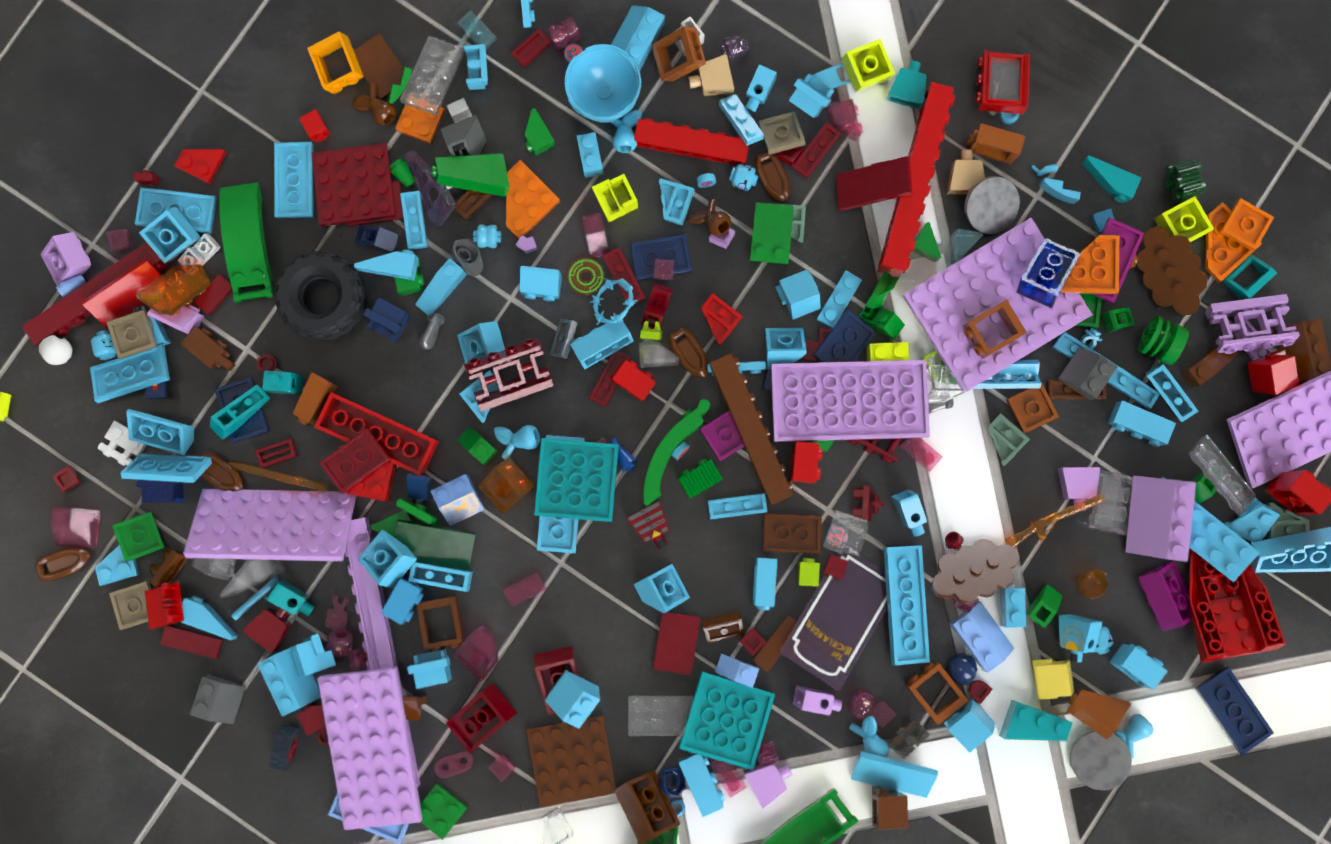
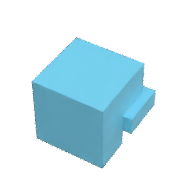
M808 74L804 80L801 78L797 79L794 84L797 89L789 101L815 118L818 117L824 107L829 105L831 102L830 97L834 90L813 75Z
M808 269L779 280L780 285L775 286L782 305H787L792 319L821 309L820 293Z
M319 634L303 639L304 643L290 648L299 678L336 665L332 651L324 652Z
M446 649L413 656L415 664L407 667L408 673L414 674L416 689L447 683L452 680L451 664Z
M973 699L961 708V711L958 709L943 722L948 731L969 753L993 735L995 724L992 718Z

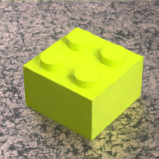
M881 39L850 50L841 58L855 93L885 82L895 74Z
M1196 196L1154 219L1158 226L1165 228L1169 232L1170 236L1184 235L1191 242L1214 230Z

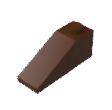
M1217 345L1180 373L1191 388L1200 386L1225 367L1238 353H1218L1217 348L1219 345Z

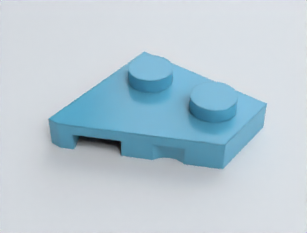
M120 546L114 549L95 567L99 586L140 575L136 559L125 562Z

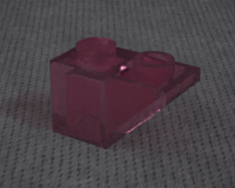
M853 99L831 103L829 114L832 127L850 139L858 141L861 134H863L861 122L858 123L857 120L859 115L857 104L854 105Z

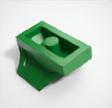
M885 271L870 295L866 306L871 309L881 308L889 292L894 289L900 277H894Z

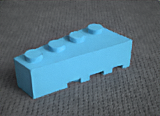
M1331 527L1251 542V545L1260 552L1250 563L1255 573L1331 571Z

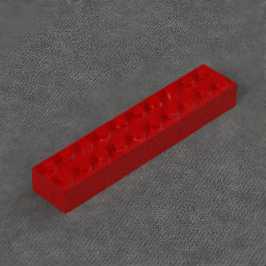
M931 82L925 92L924 103L920 109L908 154L910 158L912 194L896 198L877 268L879 273L886 271L894 277H899L909 269L911 259L908 257L911 251L913 252L916 240H913V238L919 232L921 222L918 220L923 215L926 207L923 201L930 192L931 186L928 184L934 176L936 168L933 166L939 158L941 149L938 148L945 136L943 129L950 118V113L947 112L950 106L952 107L955 95H952L953 87Z

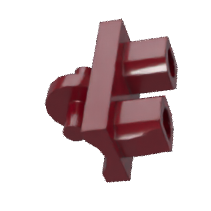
M864 486V488L854 489V499H862L863 506L853 507L852 516L860 518L862 521H871L872 506L873 514L879 513V506L884 507L885 503L879 502V494H874L873 499V487Z

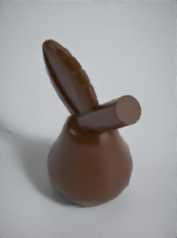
M369 83L370 96H359L353 101L352 106L358 111L370 109L373 120L378 125H388L394 120L396 109L391 103L378 99L377 83Z
M709 199L707 211L695 212L687 218V222L691 224L706 222L708 230L715 236L726 234L731 227L730 216L725 212L715 211V199Z

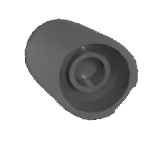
M468 238L456 240L452 246L453 261L458 266L463 267L470 276H478L483 271V261L477 244Z

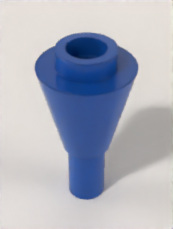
M616 438L610 441V444L619 445L618 461L621 470H626L627 472L633 470L637 466L638 460L626 449L622 448Z

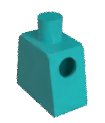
M910 61L908 69L900 68L886 97L887 101L921 109L924 103L926 74L919 72L921 66L919 62Z
M264 371L262 389L267 393L301 395L303 392L304 376L290 372Z
M284 579L276 585L267 599L292 615H296L300 611L309 616L315 607L305 601L308 597L306 593ZM291 598L296 599L297 604L293 603Z

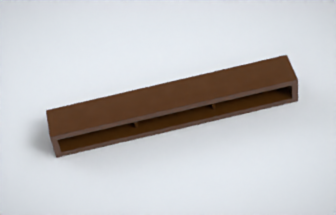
M729 353L709 362V366L768 502L773 505L793 496L791 492L794 490L792 483L789 479L786 480L784 476L786 472L782 462L777 460L776 455H778V451L775 445H771L768 439L771 437L770 432L766 426L763 427L761 423L763 416L759 409H755L753 404L755 402L754 395L751 391L748 392L745 386L748 382L744 373L740 374L738 367L740 363L736 355L732 356V353Z

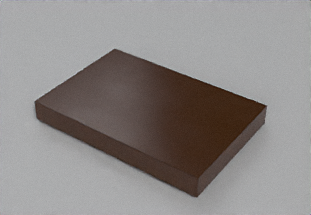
M380 33L354 50L363 76L368 83H377V96L379 99L384 100L390 94L392 83L400 85L404 67Z
M764 513L762 552L821 554L822 515Z

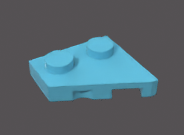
M521 0L524 27H531L532 22H535L534 10H531V2L533 0Z
M660 178L659 184L661 187L664 220L683 225L695 190L694 188Z
M489 370L483 374V377L485 378L493 374ZM478 378L459 394L483 423L490 409L480 411L477 406L474 392L482 390ZM496 382L486 385L488 393L499 390Z
M1260 503L1250 511L1240 514L1236 520L1230 523L1226 522L1225 525L1237 535L1251 542L1262 541L1280 516V513Z

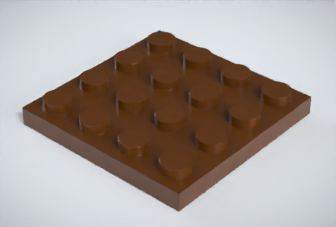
M603 714L587 717L580 728L566 722H559L526 729L540 807L615 794L614 790L617 788Z

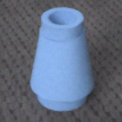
M79 274L60 282L56 289L65 298L87 282Z

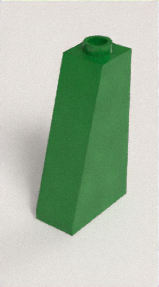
M503 154L435 157L434 165H431V175L435 177L436 184L503 197L508 195L510 185Z

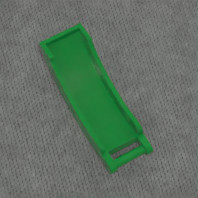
M259 182L221 187L219 195L221 235L234 302L239 303L242 300L260 297L273 298V277L265 244L262 220V195ZM265 285V289L242 293L240 287Z
M701 400L698 408L693 412L690 410L685 412L680 418L681 421L668 432L656 449L650 462L644 485V504L646 507L661 497L660 484L665 467L675 448L702 426V416L710 408L708 400Z
M832 788L784 822L759 844H830L842 836L847 829L855 825L858 819L844 805L837 795V790ZM829 800H832L844 816L845 822L842 823L827 803Z

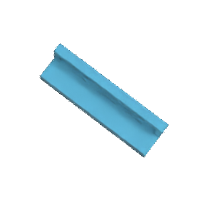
M1018 360L972 389L1041 388V381L1038 376L1039 360Z

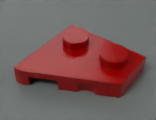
M222 149L182 150L174 166L210 184L227 152Z
M713 293L701 307L717 344L721 346L743 316Z

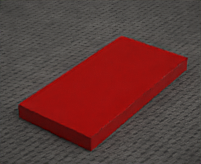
M145 258L83 300L82 305L109 330L107 322L134 313L133 308L145 306L170 289L171 284Z

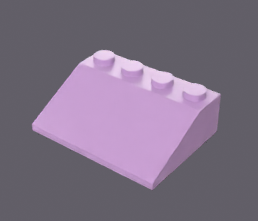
M1133 475L1125 552L1188 562L1196 483Z

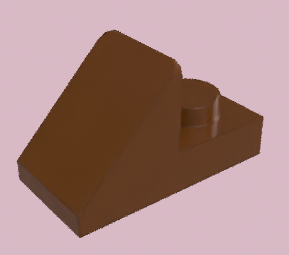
M402 696L406 720L419 721L421 719V705L427 703V696Z

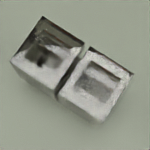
M911 718L887 743L902 760H905L916 749L913 745L918 747L930 734L916 719Z

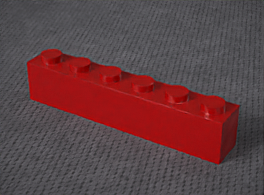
M650 118L638 119L634 137L637 147L736 166L738 164L745 165L749 145L746 146L740 136L730 137L723 132H717V134L709 133V130L706 129L694 130L686 125H680V127L673 126L672 123L666 121L657 123Z

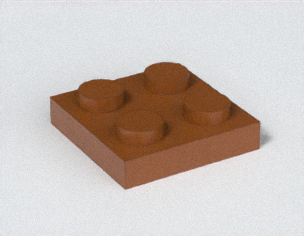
M1041 383V388H1029L1006 399L1021 431L1024 433L1059 417L1043 383Z

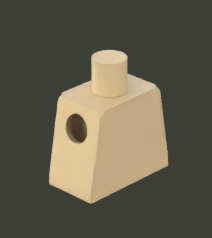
M727 54L707 61L705 65L698 68V75L688 77L690 88L701 86L703 96L734 94V85Z
M962 150L961 160L953 162L947 194L967 195L973 185L975 186L978 182L985 179L983 163L981 160H973L972 150Z

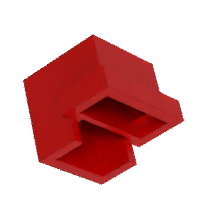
M1277 350L1266 354L1265 359L1258 358L1248 362L1252 392L1277 395L1299 386L1295 356H1287L1285 350Z

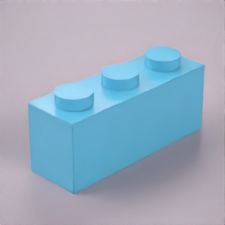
M621 321V325L619 323H606L601 327L594 328L590 333L577 338L570 345L585 370L634 342L625 323Z
M1163 362L1145 372L1181 422L1198 412L1195 405Z
M1125 401L1116 402L1108 424L1113 425V429L1124 432V430L1130 432V436L1136 439L1144 438L1149 440L1148 443L1156 447L1168 444L1176 425L1175 422Z
M414 562L411 566L408 581L467 592L470 590L473 572Z
M692 753L678 759L702 817L723 809V802L726 800L722 790L717 791L715 784L718 781L714 772L710 773L707 765L710 764L708 758Z

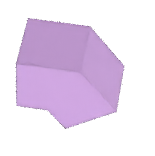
M522 235L516 243V247L526 254L538 250L533 236L526 238Z

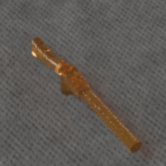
M233 460L228 463V465L233 466L237 470L322 492H327L328 484L303 479L301 476H292Z
M1100 492V495L1048 517L1041 518L1035 522L1029 521L1032 525L1023 532L1007 537L1004 540L1008 545L1015 548L1035 531L1040 541L1047 539L1045 532L1052 530L1055 522L1105 501ZM1053 524L1051 529L1044 531L1043 527Z

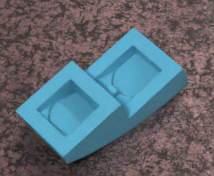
M1044 178L1039 183V186L1045 192L1061 201L1075 204L1080 200L1081 192L1062 189L1063 181Z

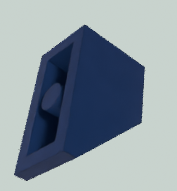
M360 226L355 244L392 253L397 246L398 234L381 227Z
M407 474L408 498H412L413 503L425 504V500H431L433 478Z

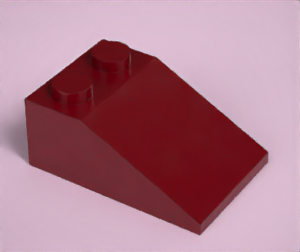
M572 646L534 655L535 671L544 702L565 670L579 676ZM545 702L548 715L556 714Z
M492 683L475 696L446 724L468 752L472 753L513 718L517 712Z

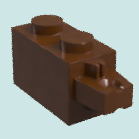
M195 326L180 343L211 369L216 370L224 366L227 370L232 371L236 366L228 359L230 352L225 349L227 345L219 339L214 340L211 337L212 333L205 327L201 329Z

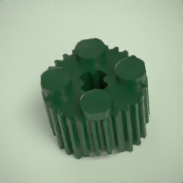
M1188 159L1166 166L1167 179L1164 180V186L1166 190L1171 191L1174 202L1187 200L1194 196L1197 197L1200 193L1205 192L1206 184L1205 181H1201L1202 178L1199 171H1202V166L1198 160L1192 161Z

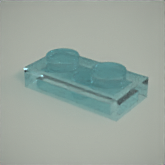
M471 10L457 22L458 26L476 45L485 44L487 49L497 40L496 36Z

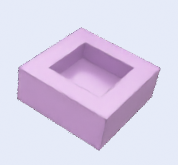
M729 229L722 236L711 234L709 241L726 249L735 236V230Z

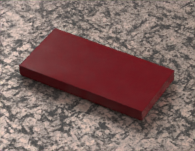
M908 156L836 174L838 209L840 211L912 194L910 158Z

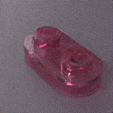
M461 751L439 759L435 764L434 770L438 777L448 778L468 771L472 767L474 759L471 753ZM461 758H466L467 764H462ZM447 764L449 766V769L444 770L442 768V765Z

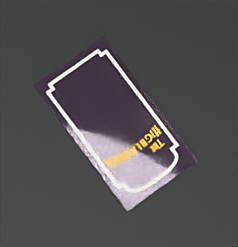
M844 545L836 555L849 561L843 579L839 580L827 574L824 575L778 652L836 691H840L888 608L885 572Z

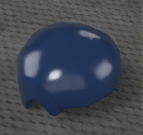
M957 653L948 662V675L954 682L965 685L976 677L977 664L971 655Z
M667 767L660 773L658 786L665 796L680 797V794L686 789V778L678 767Z

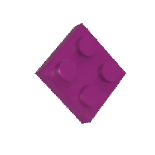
M729 411L700 428L719 461L745 447Z

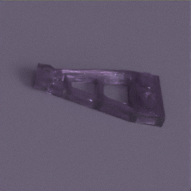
M412 150L404 155V160L411 168L429 219L435 228L441 227L457 205L447 187L436 183L435 177L431 175V168L419 156L416 150ZM423 172L429 178L426 184L422 177ZM433 186L439 193L434 203L429 195V191Z

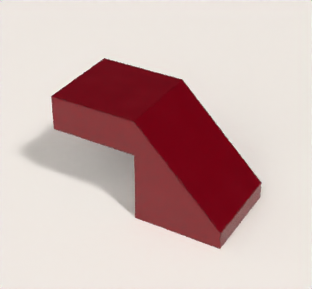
M654 284L649 303L644 312L642 326L645 321H649V327L654 329L655 322L657 321L660 322L661 327L673 289Z

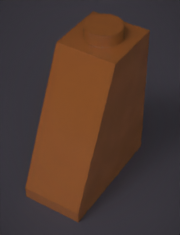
M312 372L294 409L293 414L297 416L296 420L304 425L308 423L314 425L330 392L334 393L337 385Z
M1082 689L1077 695L1074 693L1067 702L1070 706L1066 711L1107 740L1118 728L1131 703Z

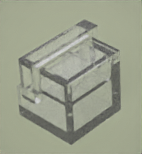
M836 510L823 547L842 553L844 550L846 553L859 557L868 531L867 520Z

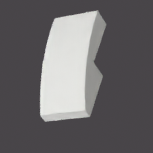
M205 233L193 247H188L178 261L190 274H193L221 246L209 233Z

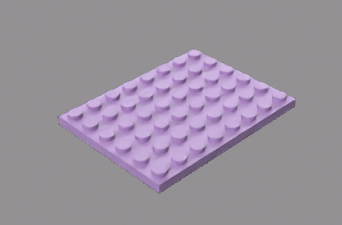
M1029 218L902 295L963 394L1092 315L1079 293H1058V273L1063 267L1032 218ZM1008 300L1027 333L982 359L981 356L975 353L974 344L971 339L969 340L965 336L963 325L1003 301ZM997 311L974 324L989 349L1012 336Z

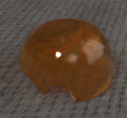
M1089 569L1083 572L1078 581L1081 594L1089 599H1098L1103 596L1109 586L1106 581L1107 574L1100 569Z

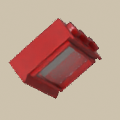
M985 50L977 62V68L980 69V74H978L976 85L979 86V91L976 94L978 110L1024 114L1028 107L1030 54L998 53Z

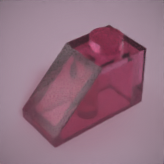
M601 213L583 216L582 220L591 258L609 253Z

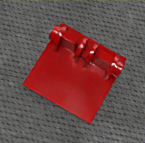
M179 582L173 584L164 583L161 584V587L144 591L150 630L185 620Z

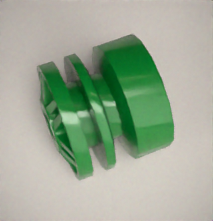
M1157 315L1145 328L1139 342L1138 351L1143 354L1147 353L1149 357H1153L1157 353L1158 361L1172 365L1185 348L1189 337V329L1178 324L1170 327L1169 320H1163L1162 317Z

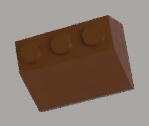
M1321 318L1287 325L1286 327L1296 326L1297 330L1295 332H1299L1300 336L1290 346L1277 345L1278 350H1285L1287 356H1295L1298 382L1311 380L1331 371V360ZM1274 328V333L1278 334L1277 329Z
M655 770L628 781L614 790L639 844L650 841L680 825L668 797L659 789L658 776Z

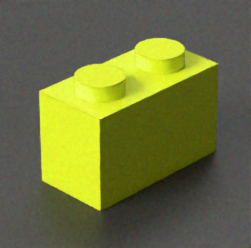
M908 342L869 344L866 347L867 361L909 360Z

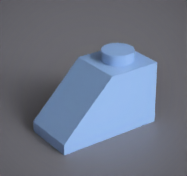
M721 654L715 673L753 688L759 668Z

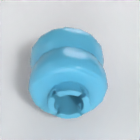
M480 224L477 230L473 232V236H475L473 241L477 242L479 248H496L497 243H501V231H498L496 225L487 226Z

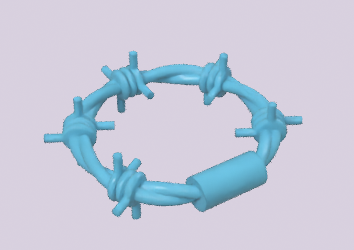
M606 278L605 284L600 288L596 297L592 295L593 301H590V303H593L596 313L594 315L598 321L597 326L600 322L619 323L621 325V321H624L622 318L625 317L629 308L637 302V300H633V287L623 278L612 281ZM618 283L628 292V299L623 303L627 307L620 315L615 316V313H613L614 317L611 316V320H608L602 315L605 311H602L601 314L598 312V305L601 306L600 300H604L600 298V295L607 288L613 290V284Z

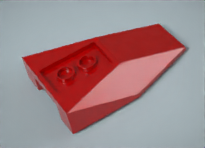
M1190 548L1188 602L1201 663L1278 650L1286 643L1267 588L1250 564L1233 582Z

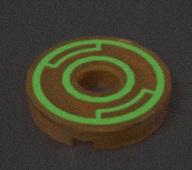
M581 258L571 264L567 279L569 286L575 293L582 296L593 295L604 285L605 273L598 261L592 258ZM584 272H589L592 275L591 280L588 282H584L581 279V275Z

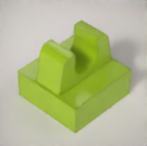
M645 321L640 338L662 339L660 322L656 321L655 328L651 329L649 321Z

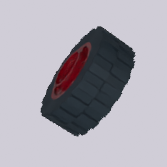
M288 725L280 727L271 751L270 768L288 771L296 753L300 735L299 728Z

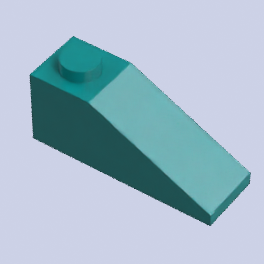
M1089 155L1082 161V165L1116 201L1127 203L1134 197L1141 177Z
M255 385L214 414L210 420L211 429L222 440L225 439L270 400V397L258 385Z

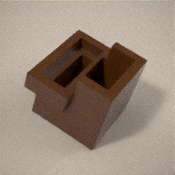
M872 786V826L878 830L908 828V795L896 790Z

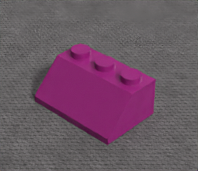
M1175 560L1151 569L1138 577L1140 586L1145 591L1148 604L1153 609L1156 622L1161 627L1162 632L1182 627L1192 619L1188 602L1189 592Z

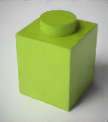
M803 558V562H798L797 585L819 586L820 563H815V559Z

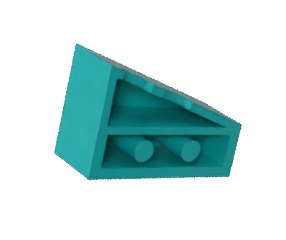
M1011 699L999 737L1004 740L1067 741L1073 722Z

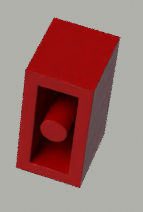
M630 359L628 361L622 360L609 379L639 401H644L656 384L652 380L653 376L645 370L641 372L637 369L638 365Z

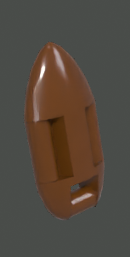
M768 151L756 156L754 161L755 170L765 191L775 200L785 203L790 194V184L779 158L774 153L769 155ZM768 159L771 160L770 163L762 166L761 162Z
M680 328L670 334V348L682 367L694 376L706 377L708 373L707 356L695 336L686 328ZM684 335L686 339L677 344L675 340Z
M201 453L199 457H210L212 464L201 475L203 479L219 490H231L232 492L243 490L242 479L232 465L215 453Z
M66 547L46 554L38 559L35 564L38 578L42 581H53L73 574L86 564L90 557V552L79 547ZM43 564H47L50 574H46Z

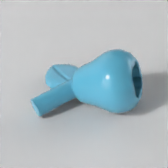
M640 110L627 113L622 118V121L616 119L611 122L617 127L612 143L618 152L629 153L636 148L637 143L634 141L635 135L631 128L637 124L638 119H641Z
M526 425L514 434L503 426L494 428L497 440L507 445L501 455L505 460L509 459L515 447L532 450L537 448L540 443L539 432L533 425Z
M1134 714L1129 719L1125 731H1115L1114 734L1126 743L1133 759V742L1135 743L1150 737L1153 734L1154 728L1143 715Z
M873 716L866 717L863 720L862 728L854 723L850 725L849 730L863 737L864 752L887 757L889 745L875 734L877 723Z

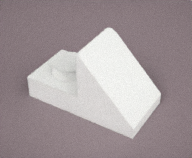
M464 98L447 105L455 123L472 117Z

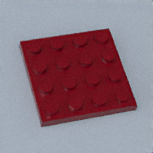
M387 143L312 153L320 227L396 217Z

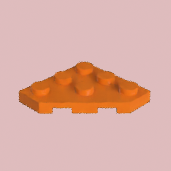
M521 160L507 172L510 188L506 196V226L518 239L522 235L525 236L560 202V199Z
M1223 202L1207 215L1214 230L1206 234L1205 269L1218 283L1254 252L1220 233L1231 212Z
M1099 235L1058 273V293L1118 294L1120 235Z

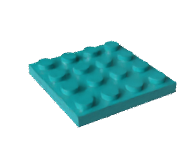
M541 438L534 515L612 522L619 445Z
M701 671L678 748L753 770L775 694Z

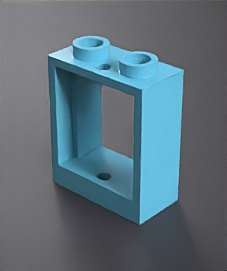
M755 557L752 604L757 606L759 610H770V607L775 606L777 559Z

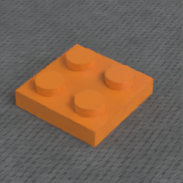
M409 94L395 130L431 144L445 109Z
M1240 198L1234 205L1220 233L1254 251L1260 244L1274 217Z

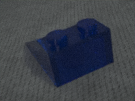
M1045 238L1023 274L1016 293L1052 309L1081 253Z

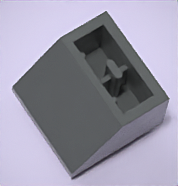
M476 115L441 129L451 156L479 155L487 142Z

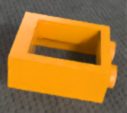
M340 31L307 48L324 90L338 93L343 87L356 84L359 79L364 77L348 36ZM343 47L352 71L332 81L323 57Z

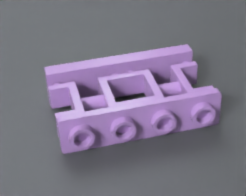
M1287 294L1210 304L1205 312L1206 318L1210 319V324L1220 323L1224 335L1219 336L1216 340V345H1219L1217 348L1218 353L1225 352L1226 354H1231L1239 350L1252 351L1255 348L1263 347L1264 349H1269L1277 345L1290 346L1294 344L1300 336L1299 332H1295L1297 330L1296 326L1286 327L1282 315H1286L1290 310L1289 306H1286L1289 301ZM1272 311L1273 319L1267 320L1265 312ZM1235 316V324H1229L1227 317ZM1257 318L1261 331L1247 332L1244 320ZM1276 326L1278 334L1271 335L1270 327ZM1238 331L1240 339L1232 340V332Z

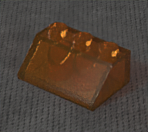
M201 264L175 265L136 294V296L158 314H169L172 316L179 313L180 308L184 305L190 304L195 296L204 293L211 283Z

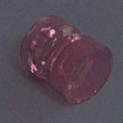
M571 16L563 19L561 25L554 24L547 28L557 50L568 46V42L574 43L582 38Z

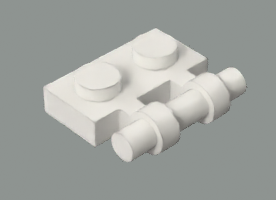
M114 421L104 437L111 442L109 445L100 443L98 449L105 456H111L118 460L119 464L128 466L133 461L130 459L132 454L138 456L143 452L146 444L129 440L128 427ZM118 445L126 449L123 454L116 451Z

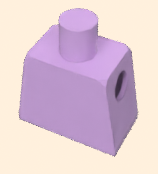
M1100 467L1058 468L1063 498L1074 499V510H1086V499L1096 498Z
M796 685L792 704L801 710L830 715L832 710L838 712L841 710L842 701L834 699V695L825 691Z
M769 762L755 767L753 770L749 769L743 772L762 809L787 790L783 780L793 775L788 764L777 770L774 762Z

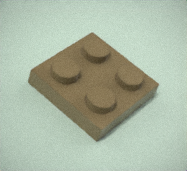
M795 111L758 121L759 128L764 134L763 139L769 155L805 145V138Z
M145 310L107 322L118 359H124L158 347Z
M149 581L109 593L119 630L149 622L144 592L151 590Z

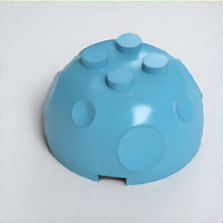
M598 44L585 48L586 50L571 60L566 70L565 91L568 101L577 113L590 120L602 123L612 122L623 117L636 104L641 90V77L638 66L627 52L616 46Z

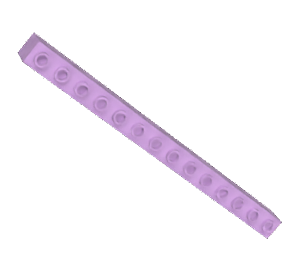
M367 517L351 520L345 555L349 557L350 565H348V572L353 577L354 582L351 587L353 595H356L357 598L355 609L357 614H360L361 622H359V629L364 634L365 639L363 641V650L368 655V660L366 661L367 670L397 667L401 694L403 696L389 618L381 614L386 605L383 588L376 583L358 560L373 541L370 521ZM406 720L414 772L418 787L421 783L414 753L408 720Z

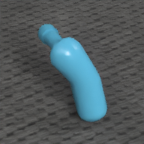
M1053 164L1038 170L1036 166L1032 165L1031 169L1037 173L1036 176H1042L1047 173L1056 172L1058 166Z

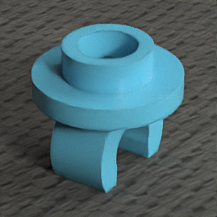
M1086 328L1085 332L1087 334L1083 335L1080 339L1083 344L1088 339H1091L1088 345L1091 349L1096 346L1097 340L1100 342L1102 340L1100 337L1101 333L1094 328L1090 330Z

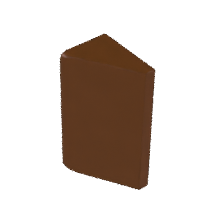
M739 611L702 620L707 643L744 635Z

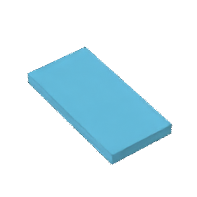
M312 142L274 143L275 218L314 217Z
M140 187L135 225L146 227L167 209L176 207L197 233L212 234L217 197Z
M160 344L157 345V348L124 359L117 358L90 367L94 401L101 403L170 380L165 346Z
M140 453L122 470L121 477L122 479L194 483L212 464L210 457Z
M866 752L860 753L851 773V780L925 798L928 797L938 777V770Z

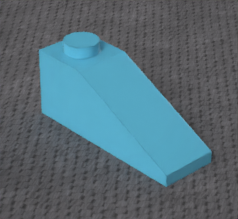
M402 250V252L396 251L355 263L354 268L362 272L415 281L419 258L414 255L413 251Z
M449 258L436 273L415 305L427 315L433 314L466 277L467 273Z
M192 595V598H184L182 605L185 620L181 621L182 623L228 640L237 639L238 635L210 604L203 602V598Z

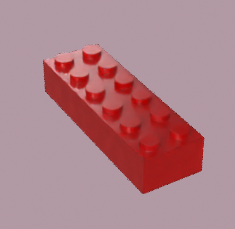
M330 392L314 426L345 442H348L368 428L391 459L389 462L421 476H424L439 444V441L332 392Z

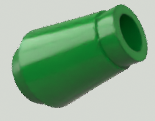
M402 158L389 166L391 173L406 188L416 182L407 162L403 161Z

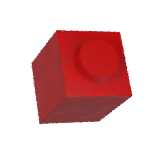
M316 109L299 118L309 138L314 143L324 141L331 134Z

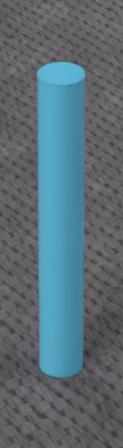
M273 577L232 613V618L234 620L240 618L280 582L279 578Z

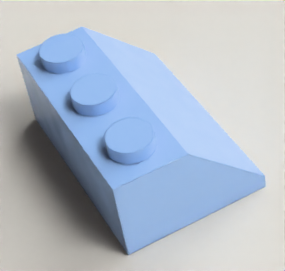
M978 601L949 622L952 629L984 672L988 673L1000 665L1015 649L981 601Z

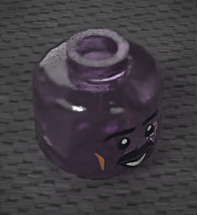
M740 34L725 37L723 45H720L721 54H727L728 61L730 62L744 59L746 54L749 53L747 39L743 38Z

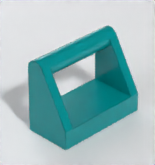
M1250 254L1222 281L1240 300L1250 299L1277 272L1271 266ZM1252 263L1261 274L1244 289L1234 282L1233 279Z

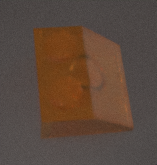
M509 457L497 465L478 487L504 515L525 497L535 485Z

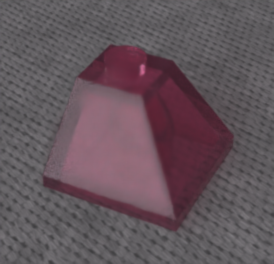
M52 507L50 527L56 545L96 548L100 510Z
M482 624L467 637L453 655L481 682L499 662L496 637Z

